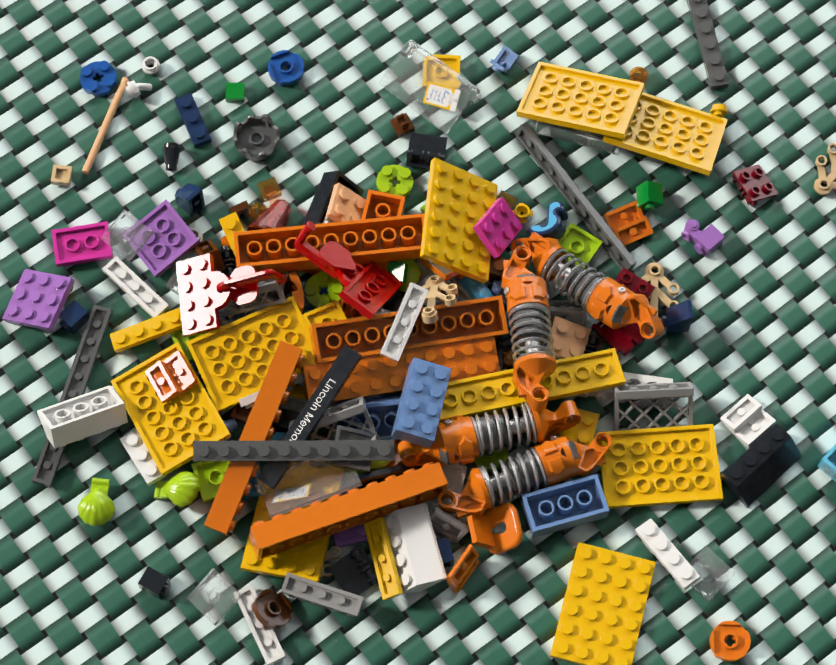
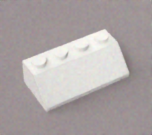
M110 385L37 411L46 436L54 448L64 447L69 443L83 440L86 437L100 434L108 429L128 423L125 404Z
M426 503L398 509L382 517L385 519L403 592L419 593L446 579V572Z

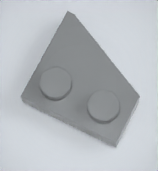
M437 507L429 514L436 538H448L449 542L458 543L469 530V525Z

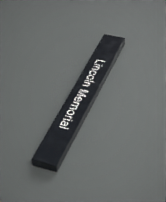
M346 345L343 347L282 441L308 440L363 357ZM268 461L257 479L275 490L293 461Z

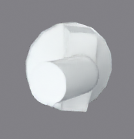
M134 80L128 81V86L125 87L129 96H134L135 99L141 95L140 90H152V84H136Z

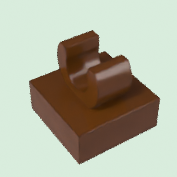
M402 113L390 120V124L398 138L415 131V127L407 113Z
M247 200L230 207L228 210L229 214L236 212L238 217L244 214L247 219H250V213L246 211L249 209Z

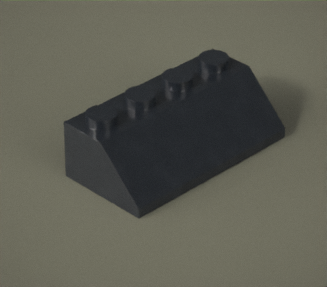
M339 170L324 172L302 225H306L308 221L314 224H322L335 184L340 183L359 196H362L364 190Z
M776 423L722 473L721 483L748 508L793 466L802 455L792 437Z

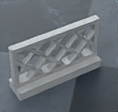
M691 382L613 387L615 431L693 425L694 387ZM688 397V403L683 408L676 404L680 398ZM666 398L670 403L662 410L656 403L660 399ZM647 399L651 404L643 411L637 404L641 400ZM627 400L631 405L623 411L619 408V401ZM674 405L680 411L672 418L666 412ZM653 406L660 411L654 419L647 414ZM634 407L641 412L635 420L627 415ZM684 414L688 418V424L679 425L676 420ZM665 415L670 421L665 426H660L657 421ZM643 416L651 421L646 427H641L637 424ZM624 417L632 422L627 428H619V422Z
M361 396L328 408L314 429V432H312L309 441H313L314 437L321 440H333L330 439L332 431H337L335 425L341 420L348 423L347 427H350L352 424L360 427L362 431L365 429L376 434L375 440H380L367 410L364 397ZM364 413L366 419L363 424L354 421L356 415ZM295 420L289 422V429ZM325 427L330 429L327 437L317 433L318 429ZM304 461V462H305V464L314 465V464L319 463V462H322V461Z

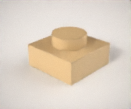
M53 165L51 184L70 186L73 173L72 166Z

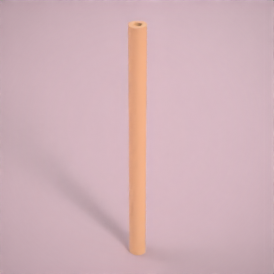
M123 77L88 155L82 169L84 174H89L122 99L125 87H127V82L129 81L126 77Z

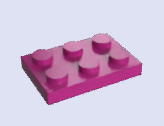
M503 197L498 198L473 227L493 258L499 257L523 228L520 220L515 216Z
M108 221L51 230L57 267L113 258Z

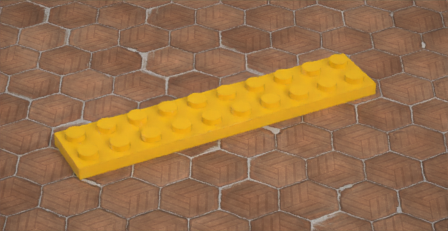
M612 348L556 360V371L547 377L541 386L548 390V401L623 386L626 381L616 350ZM514 369L448 382L439 423L457 415L470 417V415H482L485 412L492 413L494 410L501 411L503 408L511 409L513 405L520 407L526 400L519 398L518 388L512 382Z

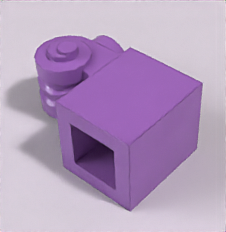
M694 219L688 220L681 235L684 240L693 243L695 250L699 254H703L707 258L723 244L725 236L713 224L704 231L698 230L700 226L698 221Z

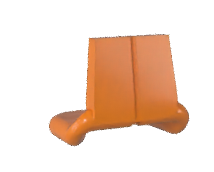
M511 503L498 505L486 510L482 515H470L467 517L472 544L487 548L493 554H502L512 550L522 541L523 533L518 510ZM504 522L506 524L504 533L493 534L492 529L499 523Z

